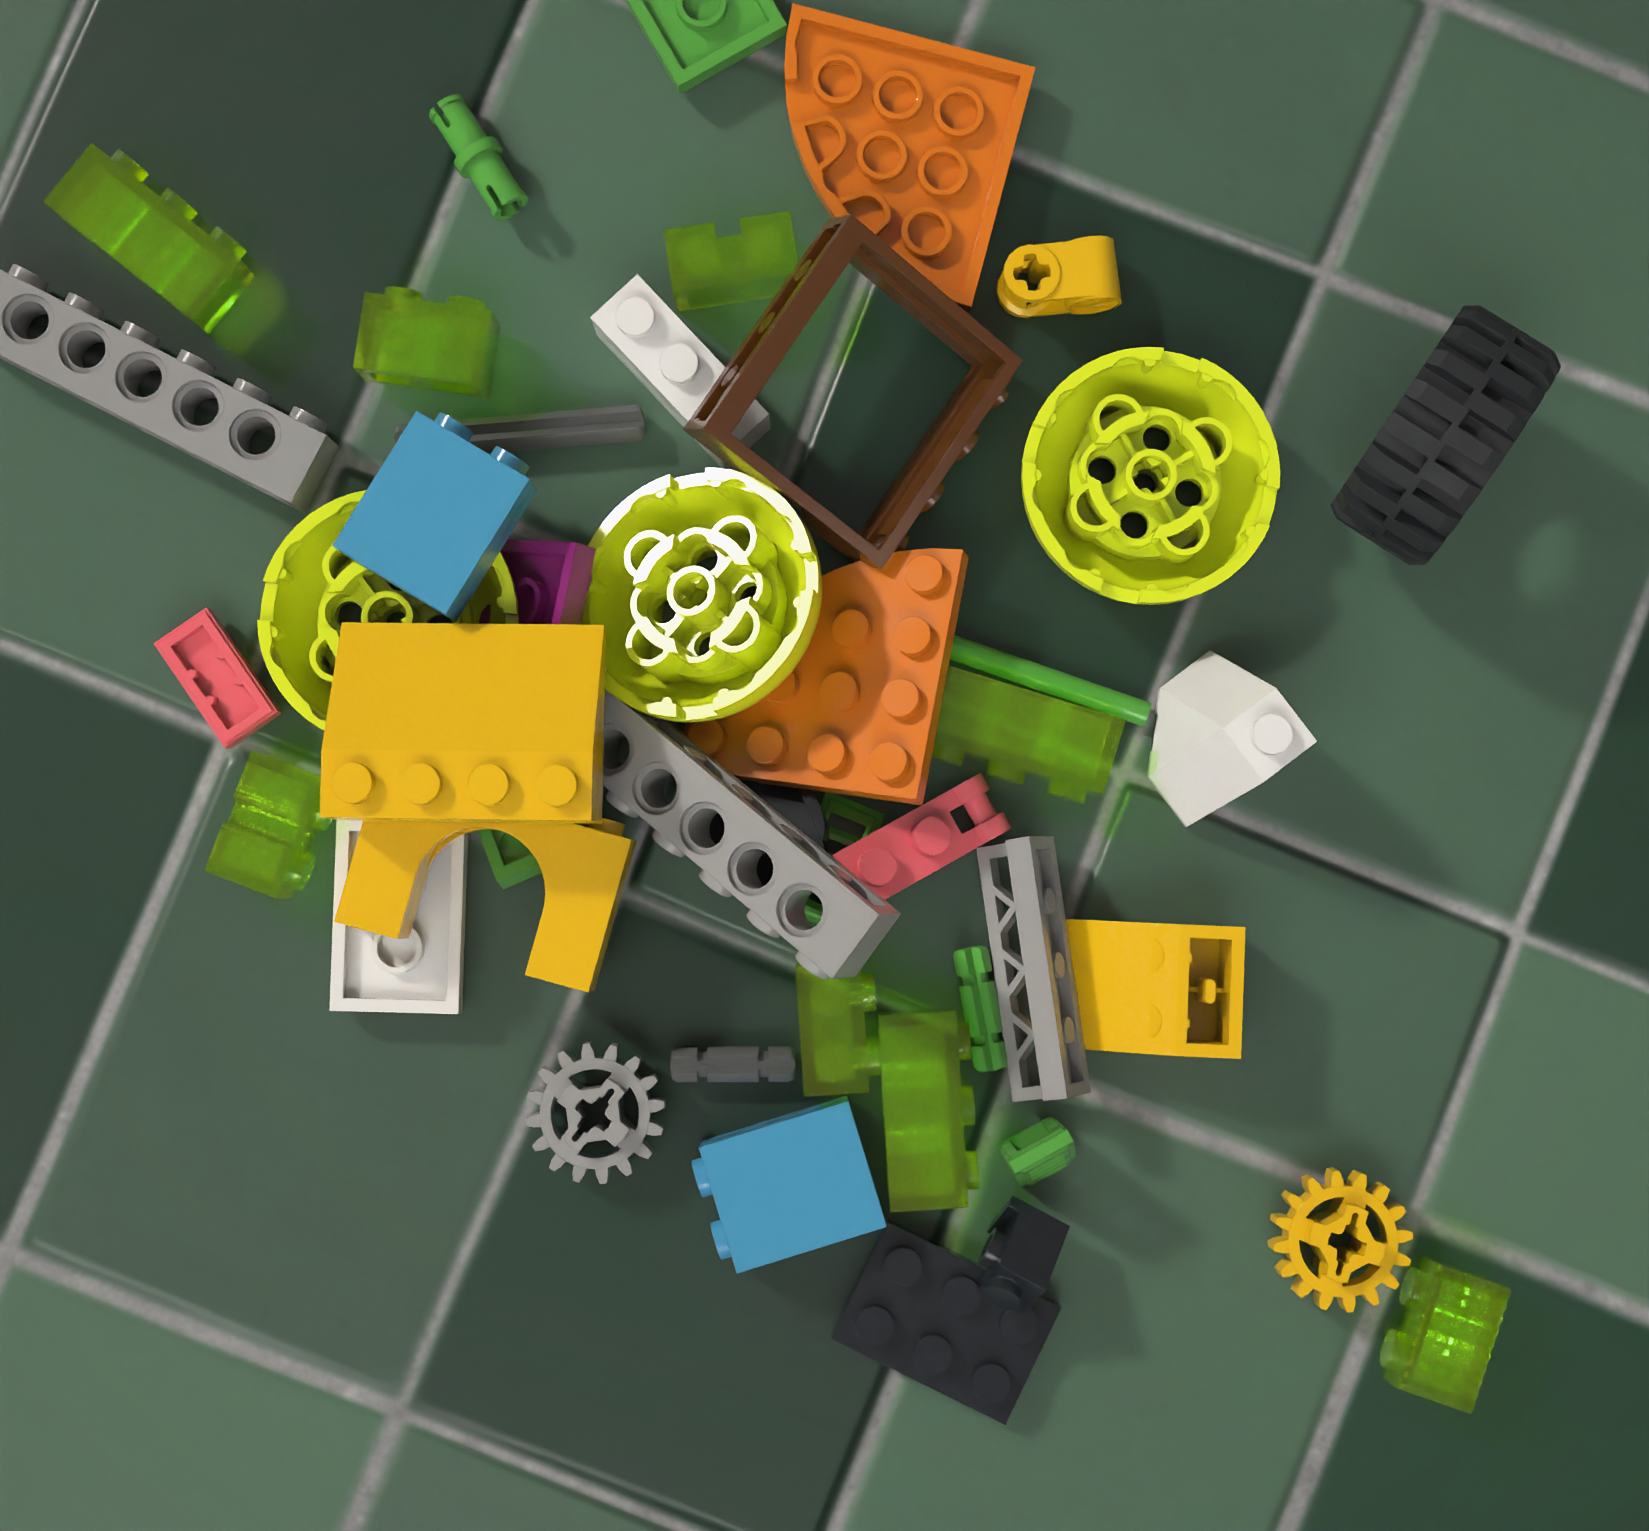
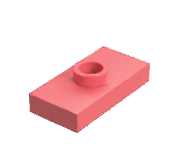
M204 608L153 643L224 748L232 749L283 714L211 609Z

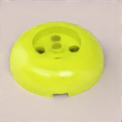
M1138 347L1116 351L1083 365L1062 381L1049 395L1039 410L1025 443L1021 485L1025 511L1031 528L1047 555L1065 574L1083 587L1101 596L1131 604L1157 605L1183 601L1211 590L1231 577L1250 559L1265 538L1270 527L1269 523L1275 507L1277 490L1280 489L1281 474L1279 454L1270 424L1254 397L1238 380L1221 367L1204 358L1198 360L1183 354L1164 351L1163 347ZM1151 427L1165 431L1169 437L1167 449L1164 451L1148 449L1143 442L1144 432ZM1104 458L1113 464L1115 476L1112 481L1101 484L1099 480L1089 475V464L1093 460ZM1144 473L1152 477L1155 483L1153 492L1148 488H1137L1133 480L1138 474ZM1191 481L1197 484L1201 490V500L1197 505L1186 507L1179 503L1175 495V490L1179 483ZM1133 512L1144 517L1147 523V531L1142 537L1131 538L1122 531L1121 519L1125 514Z
M705 468V473L691 474L675 479L669 474L641 487L620 503L603 521L588 545L589 547L596 548L591 571V585L586 595L580 625L606 626L605 689L617 699L641 713L659 719L691 723L711 721L741 712L768 696L781 685L800 662L811 642L817 626L822 602V574L817 549L809 530L794 508L776 490L745 473L723 468ZM718 556L717 564L710 572L703 567L696 566L698 562L706 558ZM751 586H757L753 598L748 597L740 600L744 590ZM668 600L669 605L676 614L669 622L662 623L665 601ZM710 637V650L700 656L699 647L702 641Z
M366 490L339 497L321 506L304 518L280 544L263 578L265 587L261 601L260 620L257 619L260 648L266 667L277 688L291 706L305 719L322 730H325L341 630L338 617L342 606L348 603L358 604L362 608V623H386L387 618L394 612H403L406 617L401 619L403 623H428L432 617L443 615L405 591L394 590L387 580L345 556L332 546ZM501 552L498 553L456 622L452 621V623L479 624L482 610L488 604H491L490 624H518L519 610L516 589L510 570Z

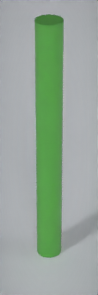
M954 635L950 656L952 661L1142 727L1147 721L1152 705L1150 702Z

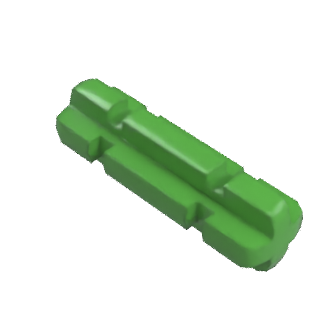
M980 945L959 949L954 952L953 959L956 975L963 979V985L959 986L967 1034L974 1038L975 1045L970 1046L973 1066L980 1072L1007 1067L1008 1060L1005 1042L1000 1040L999 1032H1002L1003 1029L995 981L988 978V972L992 971L989 950L986 946Z

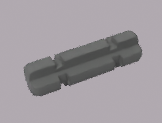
M759 1046L708 1047L707 1051H699V1047H676L671 1052L670 1072L672 1080L675 1082H698L699 1077H707V1082H759V1077H768V1082H790L794 1080L796 1074V1055L794 1048L790 1046H768V1051H759Z

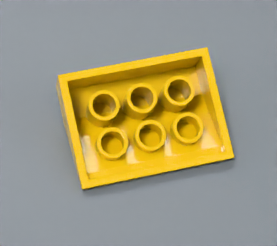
M342 622L321 750L320 817L339 821L602 824L606 626L579 624Z

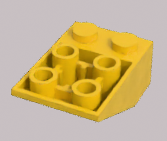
M1066 919L1083 1041L1086 1050L1241 1059L1246 927Z

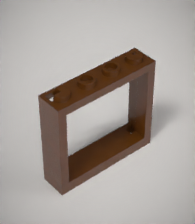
M849 214L826 221L683 430L735 471L745 473L776 490L794 508L808 528L853 563L861 560L873 568L882 569L893 552L897 549L905 550L910 539L907 531L918 515L929 510L940 498L945 487V483L942 481L955 461L961 460L973 449L980 435V432L977 430L978 426L989 410L995 409L1007 398L1009 394L1005 391V388L1023 360L857 218ZM848 263L972 366L859 534L731 434Z

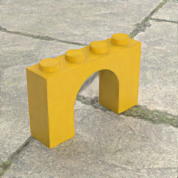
M602 818V824H585L584 826L574 823L363 821L334 922L394 939H408L429 869L442 849L456 838L473 831L500 830L521 841L531 851L541 868L544 878L545 903L525 975L589 993L595 990L637 841L622 837L625 824Z

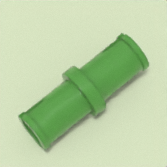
M453 94L443 98L437 104L444 114L442 115L438 108L433 107L430 110L429 118L437 126L455 154V168L461 177L471 179L489 207L494 220L503 221L518 214L520 210L514 204V201H517L520 207H525L529 198L526 192L522 191L502 160L504 152L500 143L495 137H488L468 107L463 95Z

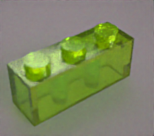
M91 143L43 202L66 223L209 334L256 277L241 261L247 251L217 226L209 235L193 223L192 220L198 212L169 188H166L162 195L159 196L143 182L149 174L121 150L118 149L112 157H109Z
M949 666L932 758L956 766H962L964 757L972 758L989 764L986 773L989 776L1023 785L1027 775L1050 782L1048 794L1084 804L1087 794L1095 797L1104 794L1126 720Z
M953 1008L877 1012L887 1190L890 1212L969 1207L968 1190L979 1189L976 1150L965 1151L964 1125H975L973 1087L961 1086L959 1062L971 1060L968 1021L957 1022L956 1010Z

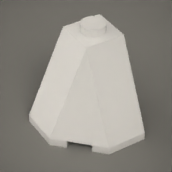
M1210 650L1158 689L1155 710L1156 723L1152 751H1150L1147 778L1181 823L1188 827L1265 782L1315 744L1317 740L1277 688Z

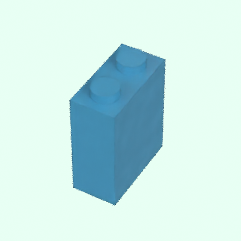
M416 410L332 546L345 556L456 622L538 490L532 481L524 476L529 466L513 454L498 446H495L492 453L488 454L469 442L474 433L452 417L440 412L435 421Z
M848 1096L702 1140L699 1145L701 1157L691 1160L694 1176L702 1198L713 1195L720 1219L710 1222L719 1257L721 1260L732 1257L736 1273L887 1227Z

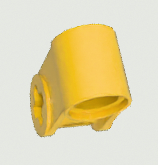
M1087 236L1066 242L1028 244L1018 247L1007 258L1003 271L997 281L996 296L999 304L1007 313L1018 318L1066 313L1077 315L1094 314L1118 307L1122 304L1114 239L1108 236ZM1020 273H1027L1030 283H1039L1035 291L1028 290L1026 281L1017 280Z

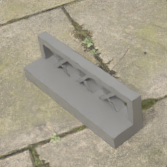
M1027 836L1005 840L1004 844L976 848L1003 1039L1008 1061L1012 1101L1036 1099L1049 1101L1090 1093L1091 1088L1054 836ZM1008 857L1013 895L1001 886L997 861L999 858ZM1004 903L1010 907L1006 914L1004 910ZM1016 920L1022 958L1010 949L1008 931ZM1013 966H1014L1017 970H1019V972L1017 973V975L1015 976V978H1014ZM1025 983L1031 1021L1019 1012L1017 995ZM1022 1030H1023L1025 1033L1028 1034V1036H1027V1038L1024 1040V1042H1023ZM1035 1047L1040 1085L1030 1086L1026 1058Z

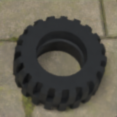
M1464 305L1330 506L1336 519L1408 565H1425L1428 563L1478 497L1554 382L1561 368L1555 351L1480 305Z

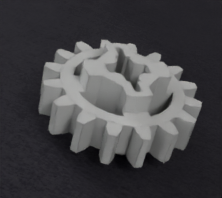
M585 1042L581 1051L582 1059L576 1060L567 1049L558 1053V1060L562 1069L558 1072L547 1066L542 1067L538 1075L547 1084L546 1089H532L526 1097L534 1104L540 1105V1112L534 1113L525 1119V1126L541 1127L543 1135L532 1145L533 1149L540 1151L551 1147L556 1154L552 1158L549 1168L555 1171L565 1162L574 1165L572 1171L573 1181L578 1183L582 1180L588 1169H595L596 1177L600 1184L608 1182L611 1166L617 1165L618 1169L625 1176L632 1174L634 1165L631 1155L635 1153L640 1157L649 1159L654 1152L651 1145L644 1139L646 1134L657 1136L662 1135L665 1125L651 1119L653 1112H657L667 1105L665 1098L650 1097L648 1091L659 1080L657 1074H650L641 1078L636 1071L641 1064L642 1057L636 1054L626 1064L619 1061V1044L612 1043L608 1047L604 1056H597L593 1042ZM590 1069L612 1072L604 1083L586 1085L578 1078L572 1077V1075ZM630 1087L638 1102L639 1119L637 1127L633 1125L634 1122L625 1116L623 1096ZM610 1089H613L614 1094L609 1099V1106L605 1111L606 1117L611 1120L610 1125L600 1120L580 1135L578 1131L585 1123L583 1119L588 1112L587 1108L581 1104L583 1099L592 1104L599 1097L603 1098ZM556 1098L558 1099L557 1102L566 1108L568 1130L563 1136H561L554 1118ZM607 1140L614 1147H619L618 1150L607 1154L595 1155L581 1152L587 1142Z

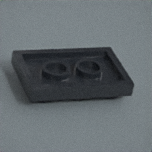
M887 1219V1227L882 1228L831 1333V1339L1006 1425L1062 1307L1058 1302L1043 1295L1038 1298L1024 1315L1014 1310H1003L993 1306L977 1291L986 1267Z

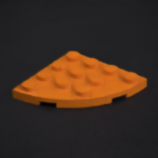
M793 3L786 34L784 62L786 106L794 144L803 170L817 198L832 219L852 214L963 310L970 313L1036 67Z
M928 548L893 552L882 569L873 568L860 560L823 575L822 602L817 626L807 650L792 673L774 691L753 706L720 719L687 722L683 734L737 779L769 785L923 805L969 557L963 549Z

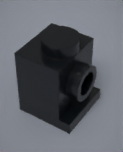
M1012 1196L991 1221L987 1233L990 1235L978 1259V1264L986 1267L977 1291L993 1306L1003 1310H1014L1024 1315L1046 1291L1070 1226Z

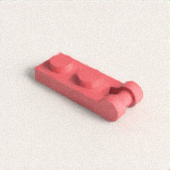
M979 773L831 856L885 900L1010 830L1012 826L1003 811L999 814L996 813L985 793L990 790V787L982 773ZM961 805L965 807L975 827L961 834L950 814V811Z

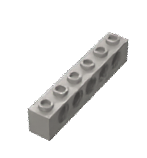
M13 264L8 273L0 269V359L303 513L306 512L339 449V446L324 434L328 426L327 423L295 406L289 416L268 405L272 398L269 393L243 379L237 378L233 387L215 379L212 375L216 367L186 350L181 349L177 358H174L156 349L160 339L131 322L125 321L119 330L101 321L100 319L105 311L76 294L69 292L65 301H62L46 293L45 290L49 283L21 266ZM48 314L49 323L46 331L38 338L28 339L30 323L36 317ZM104 342L105 354L101 362L94 367L84 368L83 357L86 350L93 344ZM151 371H161L162 382L159 389L150 396L140 397L138 387L141 379ZM207 399H217L219 409L214 420L206 425L196 426L194 413L197 406ZM273 427L275 430V441L272 447L265 453L251 454L249 443L252 435L261 428Z
M605 689L603 786L609 790L605 795L606 799L624 814L633 818L640 816L655 829L651 836L662 848L678 857L686 855L702 868L698 875L708 887L725 897L733 895L750 910L746 916L755 927L773 938H779L781 935L798 950L795 955L796 960L807 971L824 980H827L829 977L832 979L855 977L901 913L671 723L637 711ZM626 736L630 745V753L626 762L621 765L617 753L618 746ZM672 774L676 781L677 792L673 801L668 805L663 795V787L666 779ZM719 813L724 821L725 829L721 841L716 845L711 839L709 828L713 817ZM766 852L773 863V874L770 881L763 885L757 875V863ZM812 893L819 897L823 907L821 920L815 927L808 922L805 915V904Z

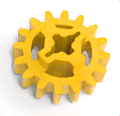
M1333 1167L1326 1168L1325 1183L1321 1185L1308 1174L1301 1176L1302 1186L1305 1190L1301 1196L1286 1190L1281 1194L1284 1201L1290 1206L1287 1215L1282 1213H1271L1269 1220L1282 1228V1236H1276L1267 1240L1268 1247L1275 1252L1285 1253L1286 1256L1274 1266L1276 1272L1282 1277L1297 1274L1290 1289L1301 1298L1308 1295L1314 1289L1313 1303L1323 1310L1328 1309L1333 1297H1336L1340 1308L1347 1313L1354 1312L1355 1296L1361 1295L1373 1306L1379 1304V1297L1375 1288L1380 1283H1383L1387 1287L1396 1290L1400 1284L1390 1273L1394 1265L1410 1266L1411 1263L1410 1258L1398 1251V1243H1404L1413 1239L1412 1231L1395 1224V1221L1406 1213L1404 1206L1397 1202L1384 1205L1383 1203L1387 1199L1390 1189L1380 1182H1376L1366 1190L1367 1175L1356 1170L1350 1173L1346 1183H1344L1340 1171ZM1332 1199L1329 1208L1314 1216L1308 1215L1317 1205ZM1366 1206L1376 1218L1380 1239L1373 1237L1366 1225L1369 1213L1365 1210ZM1345 1231L1351 1235V1241L1348 1246L1337 1245L1334 1248L1328 1244V1238L1331 1233L1342 1234ZM1299 1240L1308 1243L1315 1255L1312 1267L1315 1268L1314 1274L1304 1263L1300 1252ZM1367 1263L1371 1264L1362 1274L1349 1279L1352 1271Z

